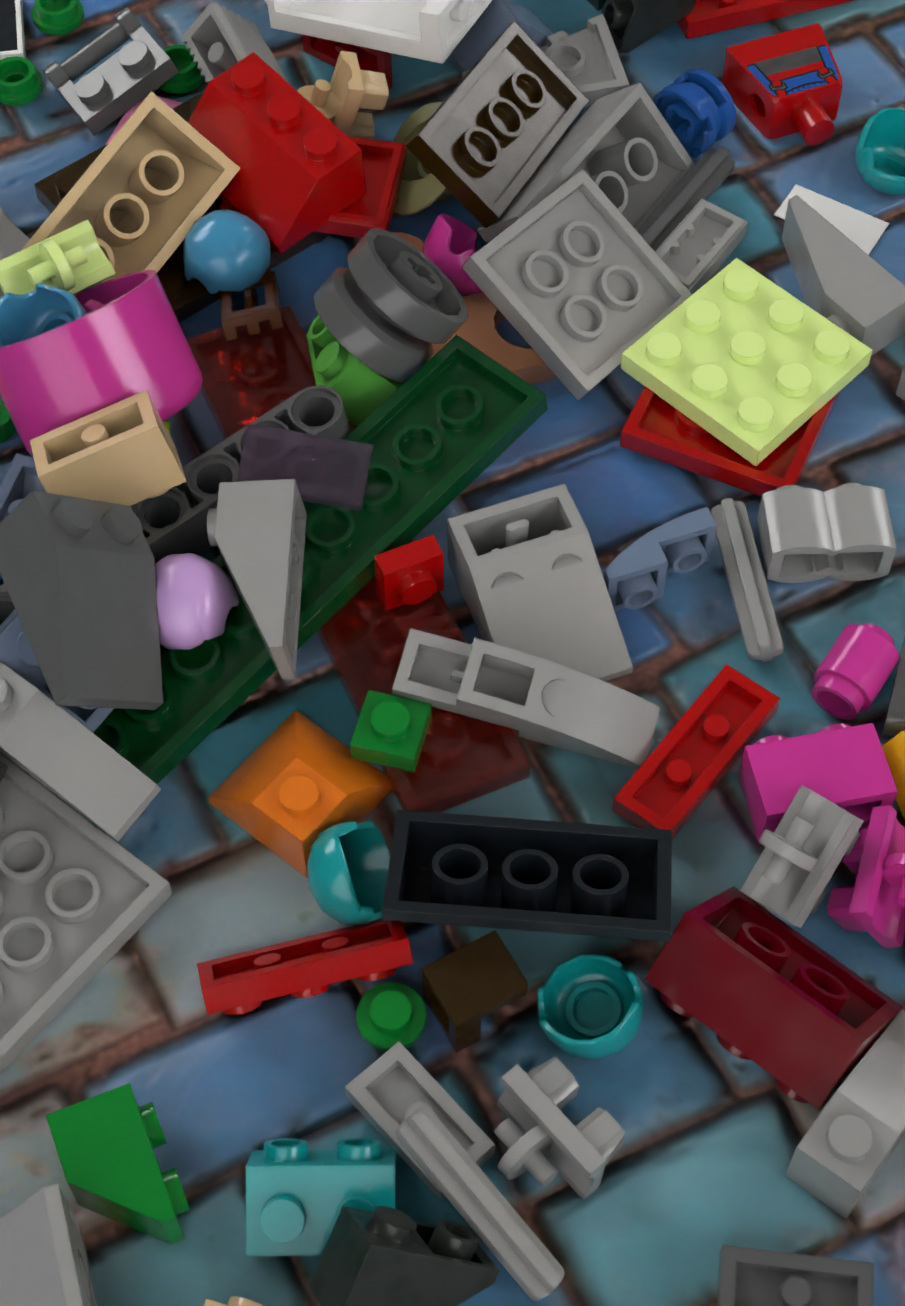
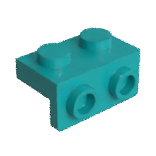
M283 1138L264 1142V1150L252 1151L245 1166L246 1256H321L343 1206L371 1212L377 1206H387L396 1209V1151L394 1149H381V1141L372 1138L343 1139L337 1142V1149L308 1150V1142L302 1139Z

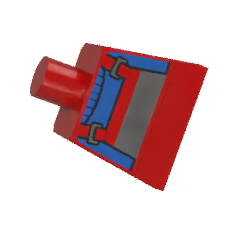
M819 23L726 47L722 84L731 95L733 103L764 137L776 139L799 132L808 145L814 146L825 142L834 131V123L832 121L837 117L843 84L841 74Z

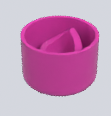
M155 270L130 273L92 286L75 295L88 314L32 338L0 347V397L26 450L32 457L33 453L29 440L147 390L163 422L188 406L200 392L203 381L201 370Z

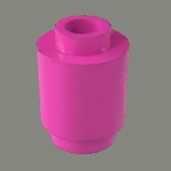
M870 623L845 626L813 675L815 685L811 690V696L817 705L827 713L844 720L855 719L859 712L867 711L900 660L898 650L894 646V640L891 635L881 627Z

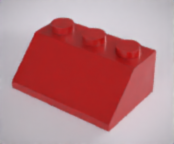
M252 52L209 82L188 123L240 167V170L218 197L228 202L233 211L242 213L256 222L266 232L270 246L281 255L327 222L330 216L338 211L341 212L366 194L362 149L257 54Z

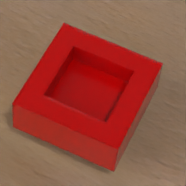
M434 535L374 556L376 592L386 611L404 604L414 605L430 598L434 593L444 590V554Z

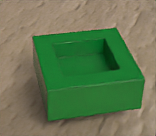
M368 690L350 742L351 758L415 773L432 719V704Z

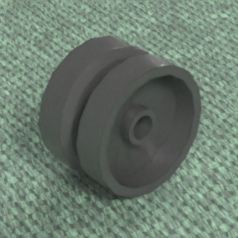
M371 228L348 254L349 268L337 267L313 295L315 309L328 330L359 361L382 376L398 382H406L432 358L434 354L432 344H445L468 317V311L465 301L455 285L420 250L393 233L384 229Z

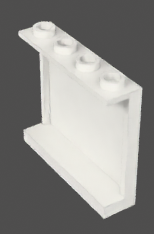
M264 0L268 6L271 28L441 64L445 62L492 1Z

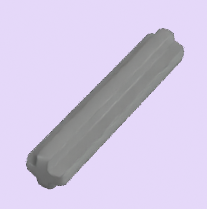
M726 498L721 500L720 505L713 507L711 510V515L717 525L716 538L747 656L751 660H761L762 663L773 661V657L783 653L784 643L747 507L743 501H733L732 498Z
M423 1107L401 1123L396 1131L397 1139L527 1296L534 1301H539L553 1292L565 1275L564 1268L430 1108Z

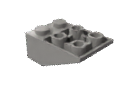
M565 483L447 519L448 563L482 640L547 659L603 681L633 672V666L589 532Z

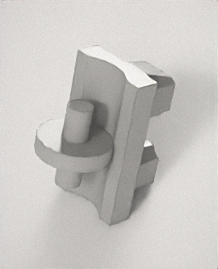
M801 785L775 832L765 829L758 840L765 846V849L740 891L766 906L790 924L802 928L808 916L815 914L826 895L824 889L843 856H849L860 837L859 829L864 821L810 788Z
M553 1057L528 1073L518 1064L501 1077V1083L505 1086V1090L497 1101V1106L508 1117L494 1131L496 1136L508 1148L497 1166L499 1171L507 1180H513L528 1170L542 1187L548 1185L559 1173L575 1192L585 1200L600 1187L605 1166L622 1146L625 1136L624 1129L607 1110H603L600 1107L576 1126L565 1116L560 1109L577 1096L579 1085L574 1075L557 1057Z

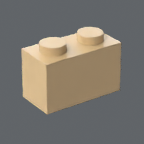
M147 390L29 440L38 478L47 493L131 506L147 498L163 495L169 489L187 482L176 446Z

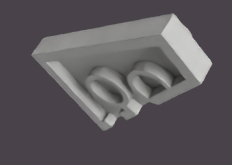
M603 13L588 19L587 28L569 36L564 30L547 36L546 45L540 47L589 100L584 107H591L597 99L629 87L628 79ZM470 69L462 72V79L470 71Z

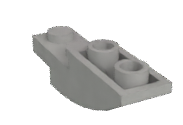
M410 628L392 688V695L429 703L432 704V707L519 730L518 737L637 770L648 757L660 711L659 706L633 693L547 659L475 637L473 643L468 644Z

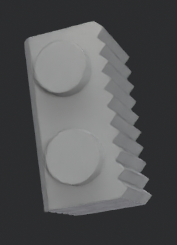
M217 1L210 3L183 35L182 42L187 44L186 49L190 50V56L194 57L193 62L198 64L197 69L201 70V76L205 77V83L207 84L252 52L257 54L289 83L255 23H249L247 18L242 19L240 14L235 15L232 10L227 11L225 5L220 7Z

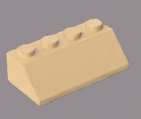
M151 91L22 250L83 221L89 220L100 248L116 273L105 281L143 270H155L157 273L185 239L193 223L205 214L240 170V167Z

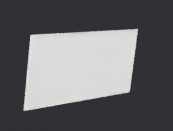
M797 184L774 214V216L785 220L788 200L798 195L868 255L890 224Z

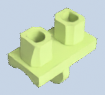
M89 220L83 221L0 260V288L4 295L9 292L19 295L35 290L37 283H43L49 287L53 286L76 295L116 274L111 263L100 248Z

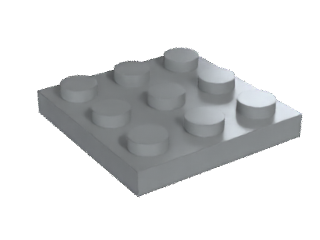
M583 169L474 253L462 266L463 270L578 401L621 364L622 353L692 295Z

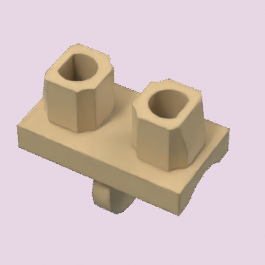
M340 51L330 83L320 79L315 82V85H306L297 90L345 135L366 139L374 138L375 125L372 113L358 112L359 108L384 110L389 96L385 74L360 70L357 54Z

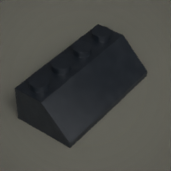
M397 810L382 908V920L670 942L672 830Z

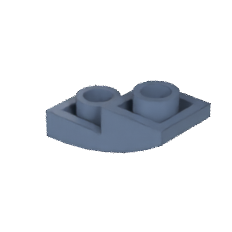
M708 507L684 514L649 531L623 550L606 567L604 581L614 611L624 608L639 609L649 605L655 599L663 597L666 574L690 572L703 563L711 561L717 525Z

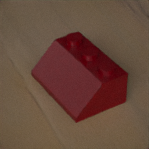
M734 886L684 913L670 936V942L666 943L644 979L660 991L661 999L669 1008L683 1016L695 1017L717 1034V1040L724 1049L736 1057L754 1061L774 1076L776 1085L784 1094L798 1102L810 1103L818 1110L832 1098L840 1085L903 1008Z

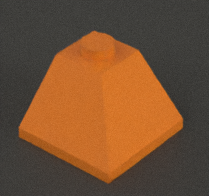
M295 710L208 798L212 806L308 878L307 865L310 849L317 835L335 824L350 821L360 823L394 788V782L368 762L351 758L348 747Z

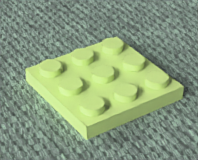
M736 258L622 353L620 369L750 463L757 466L869 366L873 350Z

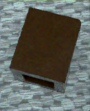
M496 930L421 968L423 998L456 1053L481 1040V1018L525 996L528 991L527 980Z

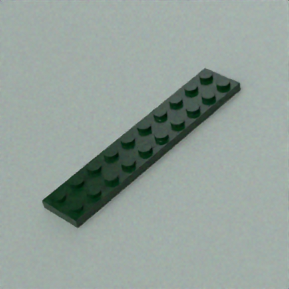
M456 335L297 482L307 513L297 650L375 576L374 556L406 545L413 540L548 410L545 394ZM222 554L212 562L221 567L230 576L239 598L238 606H234L229 610L224 633L213 639L205 640L201 645L193 649L168 650L160 644L163 704L156 710L114 708L94 732L97 737L156 784L162 781L277 670L226 567ZM87 819L93 826L99 828L93 822Z

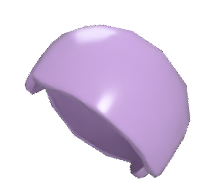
M193 553L170 554L155 564L160 644L168 650L193 649L201 645L205 640L222 635L225 631V622L229 610L239 604L238 594L230 576L217 564Z

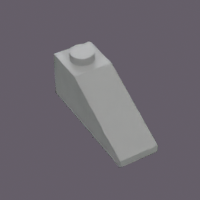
M798 195L789 199L781 239L806 305L873 350L872 355L904 335L905 286Z
M296 480L220 482L217 508H210L207 514L209 543L212 547H219L226 567L282 680L295 679L307 513Z
M0 661V753L116 841H119L160 792L161 788L63 708L56 705L42 691Z
M902 1009L840 1085L795 1149L785 1174L786 1177L845 1219L851 1214L905 1135V1011Z

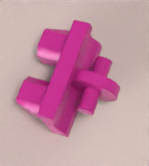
M891 805L873 807L869 826L859 829L860 837L849 856H843V863L857 874L856 882L853 885L837 886L835 889H831L827 906L828 915L845 931H867L884 948L902 947L905 935V827L898 822L896 818L897 811Z

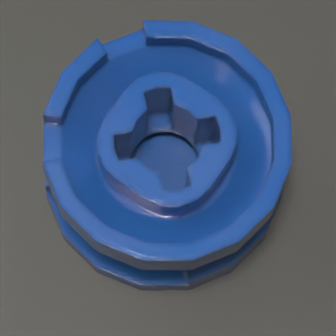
M690 69L674 80L673 84L668 85L655 94L652 100L689 156L696 158L701 153L704 154L713 146L714 142L727 136L732 132L736 124V109L731 95L714 75L703 69Z

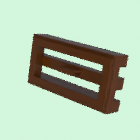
M265 271L258 283L244 289V310L236 311L234 292L239 291H220L221 323L226 341L238 338L237 327L247 325L249 335L261 333L260 321L270 320L272 330L284 327L280 292L275 271ZM264 286L266 304L258 306L256 287Z

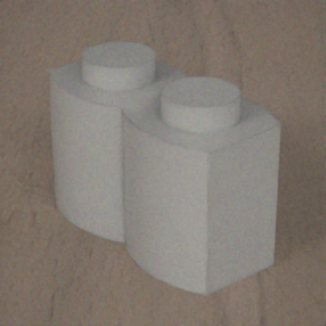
M846 483L823 492L797 485H786L762 494L757 525L766 579L781 583H803L826 577L843 581H863L889 575L897 548L884 489L858 483Z

